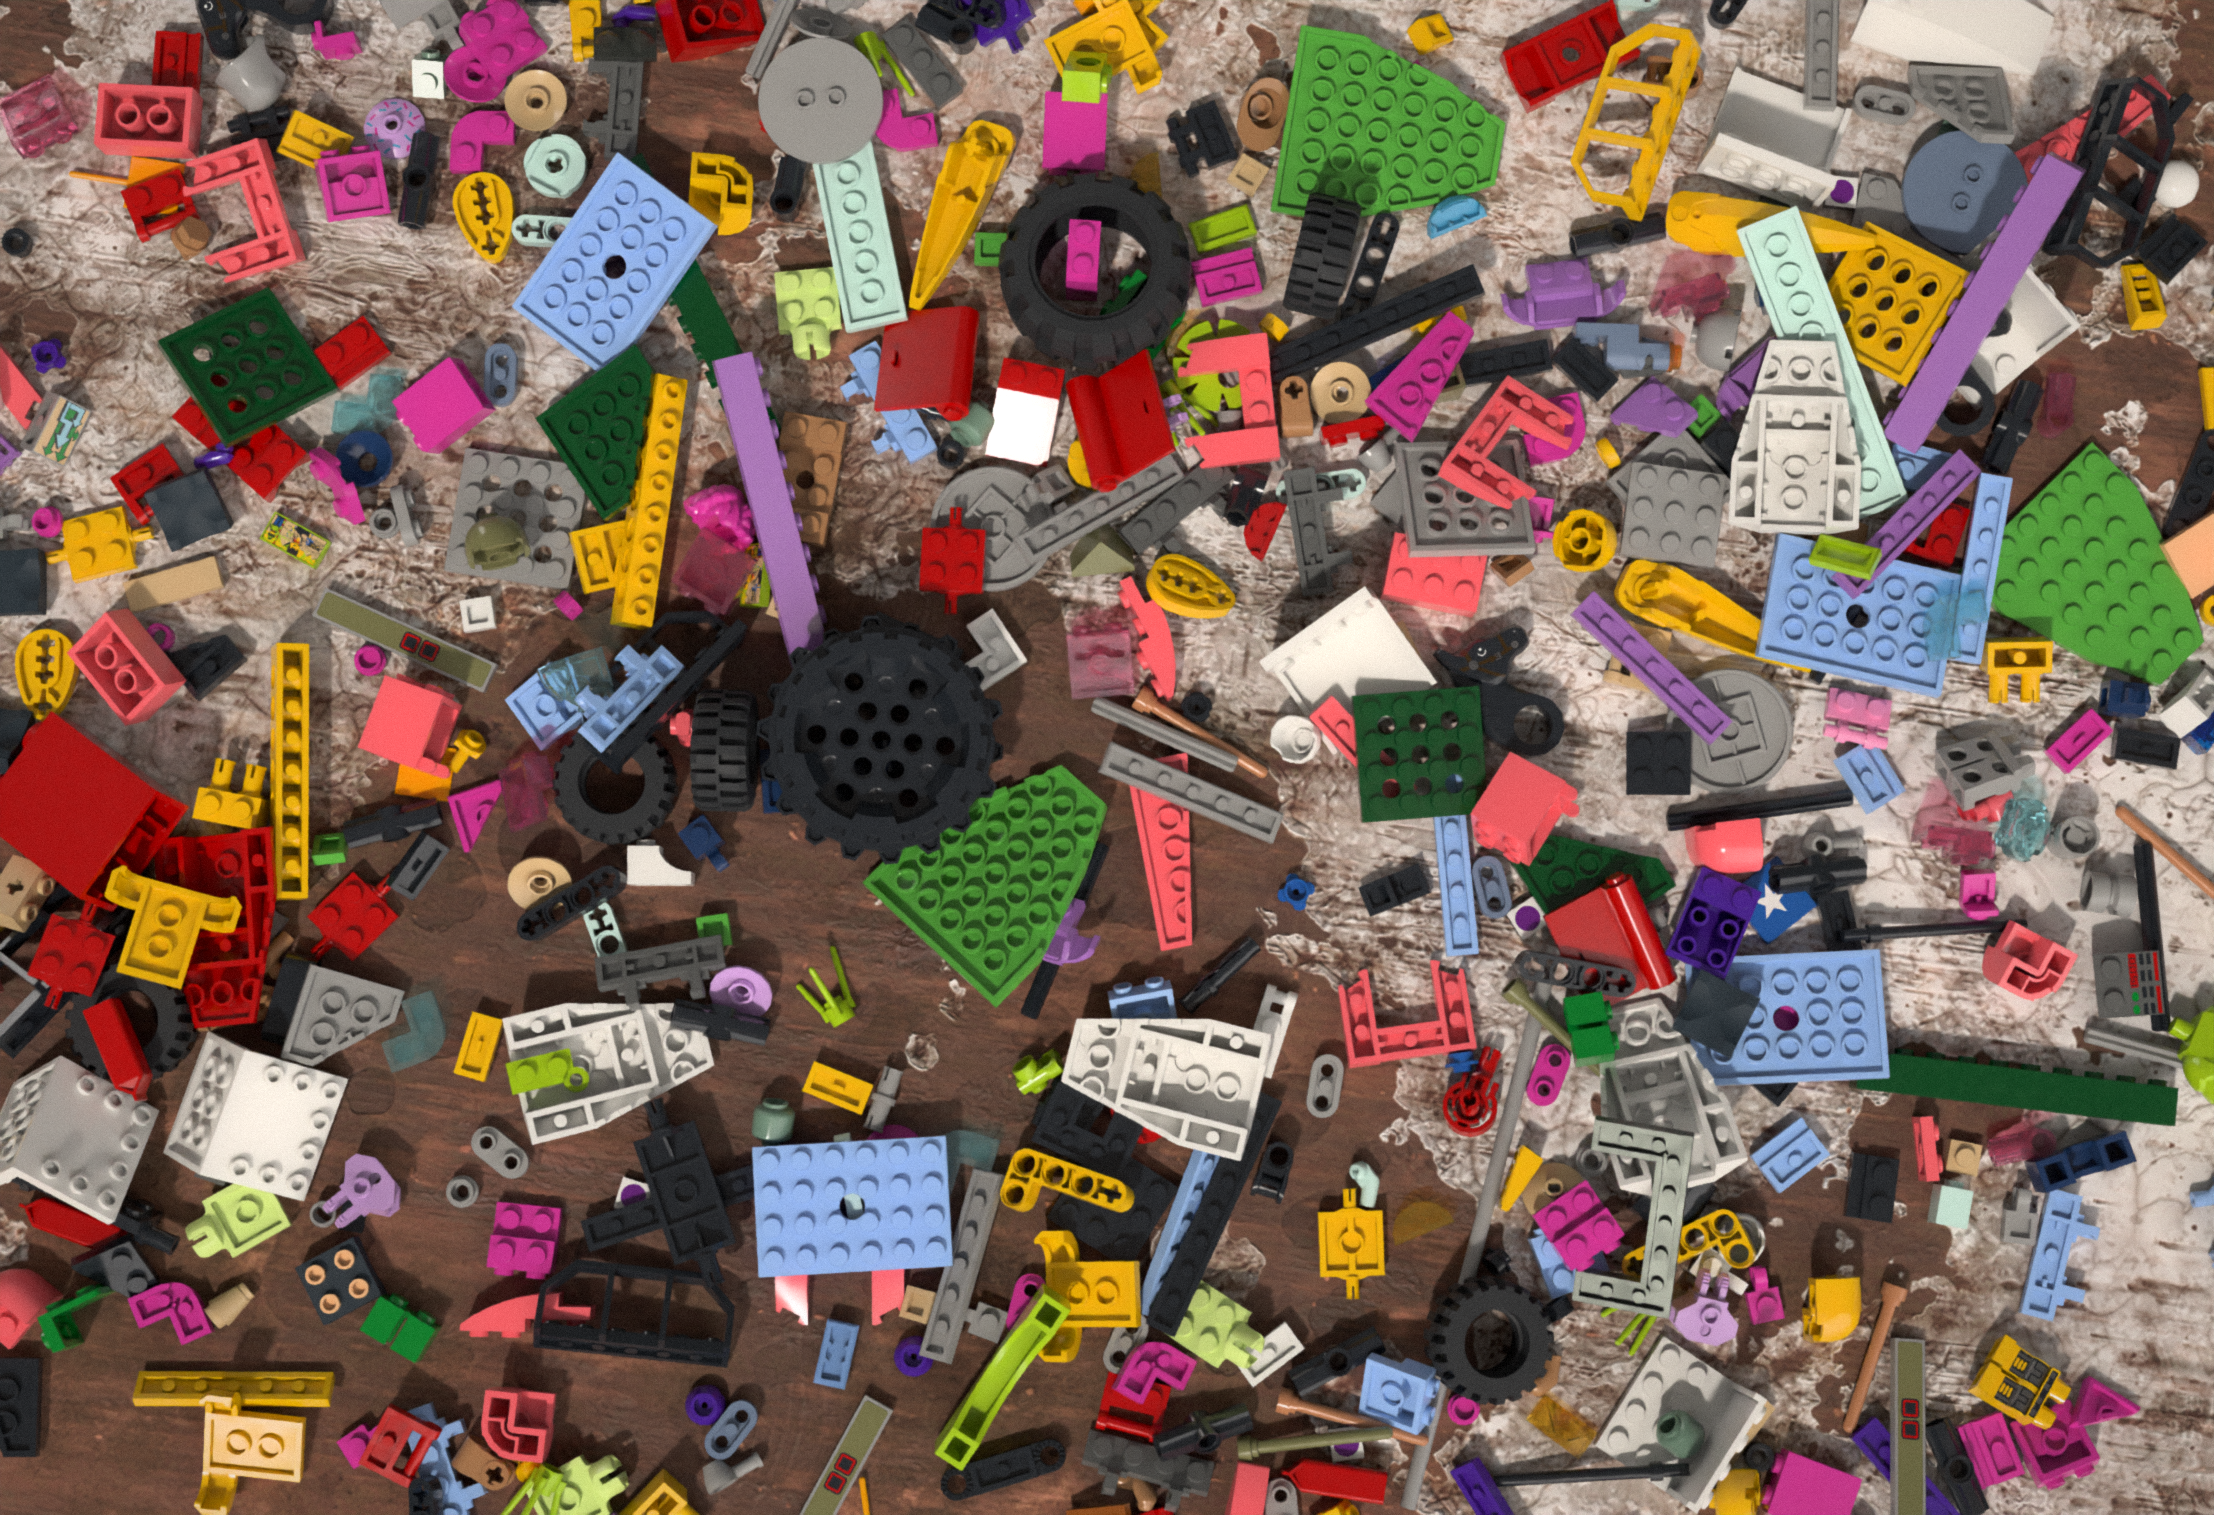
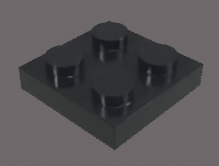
M1626 732V795H1691V732Z

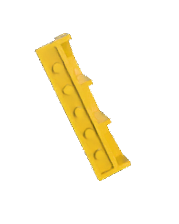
M1649 23L1610 47L1570 160L1593 202L1622 207L1630 220L1642 222L1702 51L1691 30ZM1657 36L1681 40L1679 46L1677 45L1673 50V64L1669 74L1665 75L1662 86L1613 77L1619 57L1652 37ZM1608 89L1660 98L1659 103L1657 102L1653 107L1652 123L1649 131L1644 133L1643 138L1594 129ZM1590 140L1642 149L1639 160H1636L1633 164L1632 180L1629 188L1624 190L1623 195L1596 191L1592 187L1581 166Z

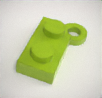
M569 1048L505 1063L512 1095L564 1083L565 1088L569 1091L579 1093L589 1083L588 1073L583 1068L573 1066ZM573 1074H580L582 1076V1083L579 1086L571 1084L570 1077Z

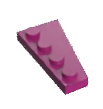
M1449 311L1365 400L1366 406L1413 443L1474 335L1473 329Z

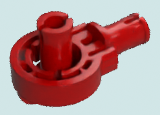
M1484 1046L1479 1063L1471 1075L1467 1088L1465 1089L1469 1080V1072H1464L1460 1082L1450 1087L1444 1096L1443 1116L1445 1122L1451 1130L1461 1136L1475 1137L1482 1135L1496 1121L1497 1100L1495 1096L1499 1089V1084L1493 1082L1491 1089L1490 1085L1498 1062L1502 1057V1053L1497 1049L1493 1050L1489 1060L1491 1047ZM1450 1100H1452V1110H1454L1452 1111V1115L1456 1120L1455 1122L1452 1120L1448 1113V1104ZM1488 1113L1491 1114L1489 1119L1484 1124L1478 1126L1480 1125V1119L1484 1122L1487 1118Z

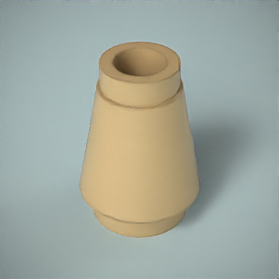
M242 1282L238 1286L208 1301L209 1305L204 1311L213 1323L221 1329L226 1324L229 1326L255 1296Z

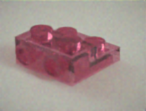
M50 74L0 99L1 121L11 145L23 160L28 157H40L44 153L45 148L55 143L64 144L72 139V135L79 131L71 110L65 104L58 86Z
M1719 272L1660 290L1650 302L1648 308L1651 317L1661 315L1663 319L1679 314L1680 309H1682L1685 320L1695 317L1696 321H1700L1706 313L1724 305V299L1730 298V289L1726 280H1722Z
M703 527L671 582L678 586L677 591L690 599L696 597L705 603L703 607L717 616H720L721 613L725 615L732 611L746 587L744 584L759 560L708 528Z
M1109 622L1103 624L1104 629L1091 630L1090 625H1077L1072 627V632H1066L1072 699L1135 694L1129 627H1122L1121 622Z
M540 751L522 754L521 758L508 761L509 766L498 771L511 833L524 831L548 820V802L543 797L542 792L553 787L552 779L554 774L551 765L548 764L547 755L541 756Z
M1926 825L1913 829L1911 834V842L1921 843V849L1940 850L1942 848L1941 858L1951 859V865L1970 866L1971 864H1979L1980 861L1985 859H1993L1996 852V842L1992 840L1993 832Z

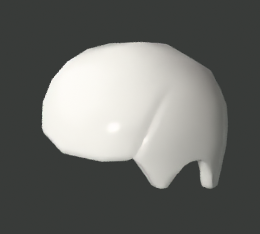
M2168 161L2155 195L2156 201L2165 207L2179 208L2189 204L2195 198L2199 189V175L2195 168L2185 161Z
M1286 715L1278 719L1272 727L1270 744L1272 748L1280 753L1283 760L1302 764L1313 759L1321 746L1320 731L1316 724L1307 717Z
M1736 1213L1755 1247L1756 1261L1765 1246L1764 1229L1761 1223L1752 1215ZM1730 1216L1725 1217L1718 1226V1230L1724 1234L1729 1233L1734 1226L1733 1219ZM1739 1244L1733 1248L1731 1255L1735 1262L1743 1263L1747 1260L1749 1252L1746 1246ZM1718 1246V1252H1719V1254L1724 1258V1256H1723V1254H1722V1252H1721V1250H1720V1248H1719V1246Z

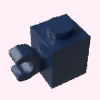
M2109 680L2100 684L2098 715L2137 719L2145 716L2146 712H2148L2151 705L2148 684Z
M701 815L677 833L697 860L702 861L708 857L720 873L730 866L718 849L726 842L705 815Z

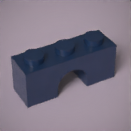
M2111 1130L2026 1160L2024 1163L2035 1192L2049 1193L2077 1183L2076 1179L2097 1172H2108L2137 1160L2126 1131Z

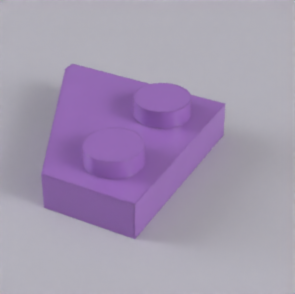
M1654 376L1647 380L1610 415L1611 422L1614 425L1620 426L1621 423L1637 426L1638 430L1655 431L1661 433V435L1677 438L1698 418L1697 410Z

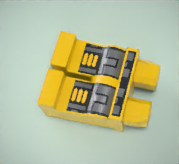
M2005 1334L1994 1342L1983 1362L1984 1365L1980 1367L1968 1392L2016 1419L2017 1422L2024 1426L2032 1423L2046 1430L2052 1426L2057 1417V1413L2044 1406L2047 1397L2058 1404H2062L2067 1399L2071 1388L2058 1378L2061 1374L2060 1371L2050 1367L2041 1359L2032 1356L2016 1345L2017 1341Z

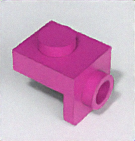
M321 20L314 21L315 31L311 32L314 49L316 51L319 50L326 60L334 58L337 60H349L355 54L363 53L361 41L354 31L328 36L327 29Z
M1534 496L1528 500L1534 540L1537 543H1542L1543 538L1553 539L1554 532L1550 531L1549 528L1554 499Z
M1992 868L1961 870L1959 906L1967 917L1975 920H1985L1988 916L1999 915V908L1994 903L1996 873Z

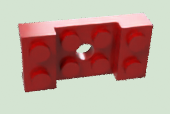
M1613 0L1607 1L1502 52L1499 61L1527 114L1555 101L1557 96L1601 75L1610 47L1626 38L1618 22L1616 5ZM1638 47L1619 57L1615 71L1637 61L1641 54ZM1566 48H1573L1578 52L1579 59L1574 62L1567 61L1563 57L1562 51Z
M215 375L211 378V382L218 387H224L229 383L221 375ZM190 396L172 415V418L210 451H216V444L221 442V440ZM239 400L231 401L228 404V407L233 412L240 413L246 410V405ZM274 424L252 435L248 445H233L232 455L234 457L226 465L264 500L271 503L275 499L280 484L295 468L309 462L311 458L309 453Z

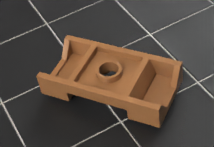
M785 411L779 439V451L783 450L787 463V469L783 470L785 482L791 481L795 494V500L791 501L793 513L799 512L803 525V531H799L801 542L825 548L849 427L847 422ZM803 473H809L814 476V484L808 489H802L797 485V479Z

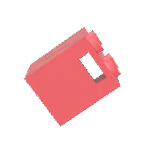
M397 674L396 679L385 675L358 748L430 775L447 779L451 775V770L449 767L441 765L463 705L453 701L455 695L439 687L422 684L402 674Z
M1509 752L1470 813L1474 837L1483 847L1488 849L1494 847L1504 852L1503 855L1511 862L1516 864L1522 862L1530 866L1562 813L1572 818L1579 815L1578 805L1571 802L1577 799L1578 791L1558 776Z

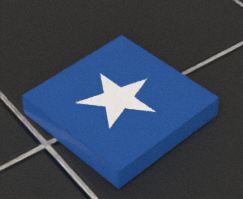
M1778 856L1773 857L1762 866L1760 871L1754 872L1742 882V884L1762 892L1749 924L1766 945L1817 906L1806 891L1779 895L1771 891L1768 884V871L1772 866L1784 865Z

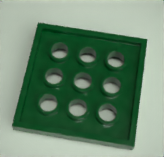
M269 287L157 341L158 348L226 449L337 392L336 385ZM253 322H260L266 326L267 331L262 334H256L250 330L249 325ZM231 335L236 337L240 343L236 347H227L222 343L221 339ZM276 347L283 351L284 356L280 359H272L267 355L266 351L269 348ZM198 349H205L211 353L212 357L207 361H200L195 358L193 353ZM243 361H250L256 365L257 369L252 373H245L238 365ZM287 373H296L300 376L301 382L291 385L284 380L283 376ZM215 375H223L229 380V383L224 387H218L211 382V378ZM266 386L272 389L274 395L271 398L264 399L257 395L256 390L259 387ZM239 400L246 405V410L236 413L230 410L228 404L231 401Z
M1479 686L1351 696L1361 823L1469 815L1487 788ZM1446 711H1452L1457 716V724L1450 730L1445 729L1441 725V716ZM1416 713L1423 715L1426 720L1425 728L1420 732L1413 731L1409 726L1410 717ZM1383 716L1391 717L1395 725L1393 731L1386 735L1382 734L1377 726L1379 719ZM1451 742L1455 743L1460 750L1458 758L1454 761H1448L1443 755L1445 745ZM1418 745H1423L1428 750V758L1421 764L1414 762L1411 756L1413 748ZM1388 747L1394 749L1397 754L1396 762L1391 766H1385L1380 761L1381 751ZM1452 774L1458 775L1462 780L1461 789L1455 793L1449 792L1445 786L1446 779ZM1419 777H1426L1430 781L1431 788L1425 795H1419L1414 790V783ZM1389 779L1395 780L1399 785L1398 794L1392 798L1386 797L1382 791L1384 782Z

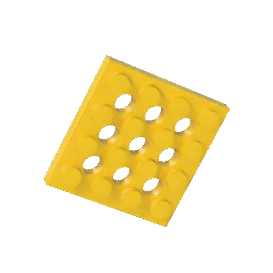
M1866 221L1861 230L1877 236L1876 247L1848 251L1827 286L1838 314L1844 310H1849L1851 313L1849 321L1842 325L1856 361L1906 387L1916 372L1919 363L1931 348V339L1939 327H1944L1948 321L1949 316L1946 314L1956 298L1961 300L1967 289L1963 287V284L1970 272ZM1877 256H1884L1885 262L1883 266L1878 270H1871V261ZM1903 269H1910L1911 275L1909 279L1904 283H1896L1898 272ZM1929 282H1935L1937 284L1935 293L1928 297L1922 296L1923 287ZM1860 283H1867V292L1861 297H1854V288ZM1892 296L1893 305L1891 308L1885 311L1879 310L1880 301L1884 297ZM1911 310H1919L1918 320L1913 324H1905L1906 314ZM1871 323L1876 324L1875 334L1869 338H1863V328ZM1895 337H1901V347L1894 352L1888 351L1889 341Z

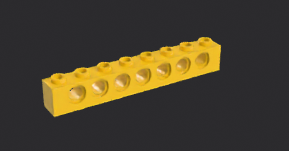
M659 373L655 374L633 502L627 507L610 620L611 625L637 630L651 628L653 625L688 383L686 379Z
M276 643L271 647L270 827H273L277 877L276 900H304L308 898L309 644Z

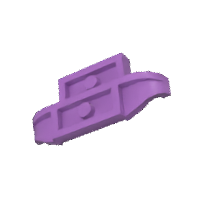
M1584 258L1526 265L1525 277L1528 291H1525L1524 299H1511L1507 297L1506 293L1500 294L1503 310L1509 318L1522 325L1533 326L1534 330L1574 326L1576 322L1596 323L1597 319L1611 313L1622 302L1627 292L1624 280H1617L1614 286L1601 290L1599 283L1592 282L1588 260Z
M1776 335L1773 337L1769 336L1723 376L1725 380L1719 388L1716 405L1718 411L1728 423L1733 419L1732 414L1740 406L1747 407L1750 404L1769 341L1777 340Z
M1073 898L1042 960L1063 966L1064 963L1084 961L1094 954L1101 936L1094 935L1093 938L1079 936L1076 929L1086 908L1083 900Z

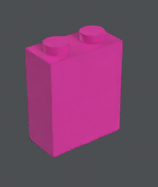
M1045 91L1043 170H1049L1050 176H1067V171H1080V174L1096 172V177H1098V172H1105L1108 94H1102L1100 103L1062 101V92Z
M1070 219L1066 300L1097 302L1101 221Z
M454 357L446 358L392 401L397 409L396 415L405 426H409L415 435L413 441L417 447L423 452L440 454L496 410L463 360Z
M1785 1448L1781 1449L1780 1454H1775L1774 1464L1770 1468L1773 1475L1769 1485L1765 1484L1760 1494L1759 1501L1762 1503L1761 1509L1771 1515L1851 1514L1862 1482L1861 1478Z

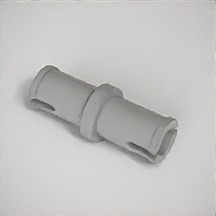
M887 1066L883 1068L884 1070L876 1093L872 1092L870 1099L873 1101L866 1122L863 1127L879 1133H883V1127L890 1107H894L896 1103L894 1096L903 1072Z

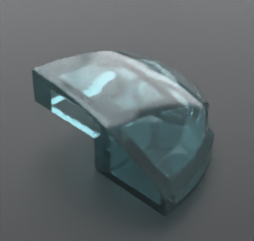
M602 647L560 659L537 669V674L547 691L560 703L565 699L571 704L578 706L577 710L580 713L585 711L574 699L587 685H589V690L594 695H599L602 698L605 695L610 698L615 693Z

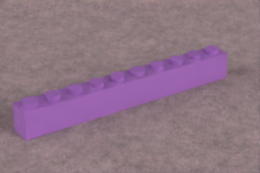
M2052 151L2047 153L2045 157L2039 155L2029 172L2034 177L2028 187L2022 184L2015 195L2013 202L2017 206L2011 215L2005 213L1998 224L1996 231L2000 232L1997 240L1994 244L1988 242L1979 259L1984 262L1978 272L1972 270L1964 282L1963 287L1967 291L1961 300L1956 298L1947 311L1946 315L1951 318L1945 328L1939 327L1933 335L1931 343L1934 347L1930 354L1926 355L1919 363L1916 370L1918 372L1913 383L1909 382L1906 387H1903L1899 393L1898 398L1902 400L1897 410L1891 408L1882 423L1886 427L1884 430L1885 438L1914 454L1921 449L2086 169Z
M751 351L714 360L712 365L788 657L798 646L813 651L823 644L824 629L822 624L827 623V618L823 605H817L814 593L819 592L815 574L809 575L806 562L811 561V556L807 543L801 544L799 531H803V525L799 512L793 513L791 501L795 500V494L791 481L785 482L783 470L787 469V463L783 450L777 451L775 439L779 438V432L775 419L769 420L767 407H771V401L767 388L761 389L758 376L763 375L760 359L759 357L753 358Z

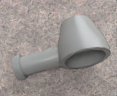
M1391 427L1380 438L1367 446L1357 456V459L1374 472H1380L1392 462L1388 446L1402 434Z
M1813 832L1808 834L1801 844V851L1805 858L1816 854H1823L1827 859H1830L1834 851L1863 849L1861 834L1831 839L1829 835L1823 832ZM1817 841L1824 842L1825 850L1823 852L1817 850Z
M757 1451L733 1467L728 1466L722 1459H717L703 1467L704 1483L709 1495L727 1488L736 1482L738 1478L757 1467L761 1468L764 1466Z

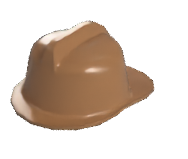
M1271 77L1259 79L1251 85L1240 100L1237 131L1242 143L1250 150L1257 152L1268 150L1276 143L1286 118L1289 92L1286 86L1278 79Z

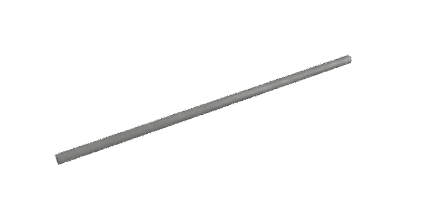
M1546 945V953L1560 955L1557 947ZM1558 964L1553 969L1554 977L1556 974ZM1541 965L1540 969L1544 971L1545 965ZM1537 982L1532 999L1546 1011L1552 985ZM1528 1013L1458 1281V1284L1461 1285L1464 1284L1465 1278L1477 1276L1542 1024L1530 1013ZM1435 1375L1436 1379L1441 1380L1439 1376ZM1441 1382L1435 1398H1431L1430 1406L1436 1408L1434 1419L1430 1426L1426 1425L1421 1430L1422 1433L1428 1435L1429 1442L1425 1446L1415 1445L1400 1506L1406 1509L1416 1510L1447 1387Z

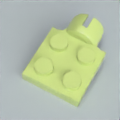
M833 267L774 272L780 335L787 334L792 336L793 350L797 358L811 360L810 345H814L817 360L826 357L831 350V331L842 329L840 299Z
M233 1183L203 1200L205 1214L188 1224L185 1231L189 1241L192 1239L195 1241L207 1235L208 1238L192 1246L201 1258L210 1257L222 1249H227L232 1258H235L293 1224L276 1194Z
M1203 1280L1200 1281L1175 1338L1168 1335L1216 1368H1219L1220 1364L1227 1359L1241 1368L1248 1369L1258 1358L1245 1350L1248 1346L1262 1353L1265 1345L1264 1337L1248 1325V1319L1252 1312Z
M582 1454L558 1467L564 1472L562 1480L567 1482L561 1495L557 1515L611 1514L613 1510L609 1500L624 1491L629 1485L626 1471L613 1478L609 1476V1473L622 1466L620 1461L614 1455H608L595 1463H589ZM532 1487L527 1491L529 1499L534 1492ZM552 1492L550 1497L540 1494L534 1504L538 1515H550L555 1492Z

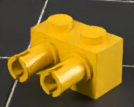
M2045 637L1985 638L1979 669L1989 675L1988 702L1999 703L2001 701V703H2008V675L2021 674L2020 702L2031 703V700H2033V703L2040 702V674L2052 673L2053 641Z
M215 758L210 786L207 785L206 788L199 787L192 818L242 829L266 827L270 811V801L263 799L264 796H261L267 768L246 764L247 768L242 791H238V794H235L229 789L236 762Z
M662 1469L618 1515L700 1514L687 1504V1489L665 1469Z

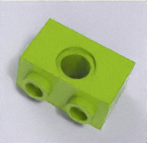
M1070 51L1063 68L1062 101L1100 103L1102 94L1108 93L1109 83L1112 81L1113 67L1112 64H1107L1108 53Z

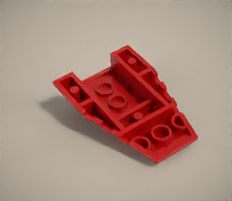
M273 827L243 829L237 833L201 837L180 836L167 838L154 855L156 881L219 898L235 896L242 906L234 932L220 933L204 929L199 930L184 978L185 987H183L194 1028L257 1023L277 897Z

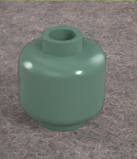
M971 400L968 416L959 421H949L950 429L952 430L950 433L953 439L964 447L982 445L995 424V419L992 415L993 409L984 401L978 400L975 402Z
M765 1098L763 1103L758 1104L754 1108L752 1135L761 1140L763 1146L781 1145L782 1142L792 1138L795 1112L788 1105V1101L780 1098Z
M1678 1409L1664 1414L1659 1419L1656 1437L1663 1448L1674 1456L1683 1459L1695 1455L1701 1449L1704 1443L1705 1431L1698 1420L1687 1412Z

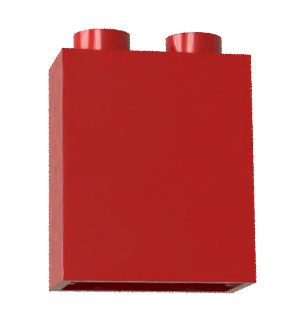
M51 711L44 721L34 724L27 731L22 742L23 750L7 772L0 774V837L76 897L113 912L118 904L111 902L104 896L112 870L124 865L127 866L129 871L140 876L189 809V806L89 730Z

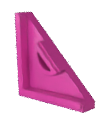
M502 778L447 797L465 853L472 851L506 786L505 779Z
M2088 1376L2082 1382L2069 1427L2075 1429L2132 1416L2139 1412L2141 1407L2093 1377Z

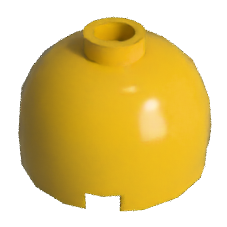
M1587 509L1572 510L1568 513L1569 516L1563 522L1559 521L1555 527L1552 539L1553 552L1556 557L1560 558V561L1563 563L1562 565L1566 569L1581 573L1598 571L1606 566L1615 555L1618 545L1615 528L1612 522L1601 513Z
M1745 1468L1730 1470L1724 1480H1718L1716 1489L1711 1490L1714 1492V1495L1709 1503V1508L1715 1509L1716 1515H1756L1757 1506H1760L1759 1499L1761 1494L1758 1470Z

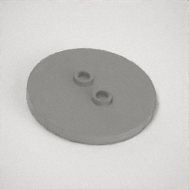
M811 38L787 47L773 59L765 71L760 84L758 105L765 130L782 151L802 162L826 165L841 162L854 156L871 141L882 119L884 96L877 72L860 51L836 39Z
M1001 466L975 468L952 480L939 495L930 521V528L949 526V508L955 507L956 509V507L963 508V527L987 531L984 591L989 592L1005 591L1026 583L1043 568L1050 557L1048 556L1029 567L1012 540L1019 534L1052 517L1054 512L1051 504L1048 505L1043 497L1025 508L1018 497L1026 493V488L1034 484L1030 477L1017 470Z
M1735 668L1712 670L1691 680L1692 684L1733 721L1711 745H1708L1672 710H1668L1664 732H1691V783L1712 793L1732 795L1754 790L1772 779L1786 762L1793 742L1792 716L1780 692L1761 676Z

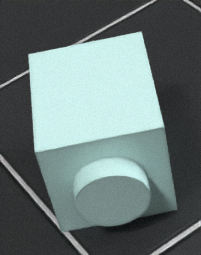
M1944 1179V1185L1933 1184L1927 1222L1967 1229L1974 1191L1963 1189L1964 1183Z

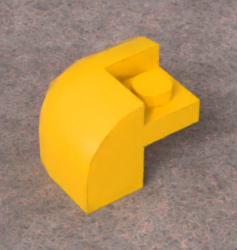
M692 152L689 205L718 226V235H732L746 229L750 224L752 214V174H749L743 166L735 162L734 157Z
M1836 1274L1826 1275V1277H1808L1809 1307L1802 1308L1803 1340L1817 1343L1844 1339L1854 1331L1859 1323L1861 1314L1860 1276Z

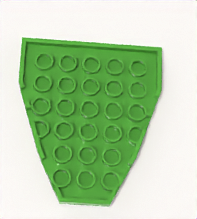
M1301 25L1270 212L1303 218L1309 194L1320 192L1356 201L1362 207L1361 218L1382 213L1428 207L1441 203L1452 196L1467 195L1493 187L1496 183L1506 123L1496 115L1487 112L1484 106L1477 101L1468 98L1450 81L1416 63L1413 64L1399 57L1396 52L1390 49L1386 50L1373 43L1371 39L1364 35Z
M2092 442L2005 525L1991 607L2001 617L2020 623L2029 628L2028 631L2047 637L2054 641L2055 645L2090 663L2116 669L2121 674L2141 678L2142 681L2155 686L2161 685L2205 642L2188 592L2159 544L2164 542V539L2139 490ZM1962 568L1958 571L1960 575L1962 574Z
M1062 765L1049 769L1042 775H1033L1025 778L1024 783L1009 789L1006 786L994 791L991 798H980L974 801L968 811L972 825L964 833L948 828L940 834V849L929 855L919 847L916 848V846L904 849L898 864L884 865L882 862L862 882L873 895L995 1008L1041 963L1086 874L1108 809L1107 805Z

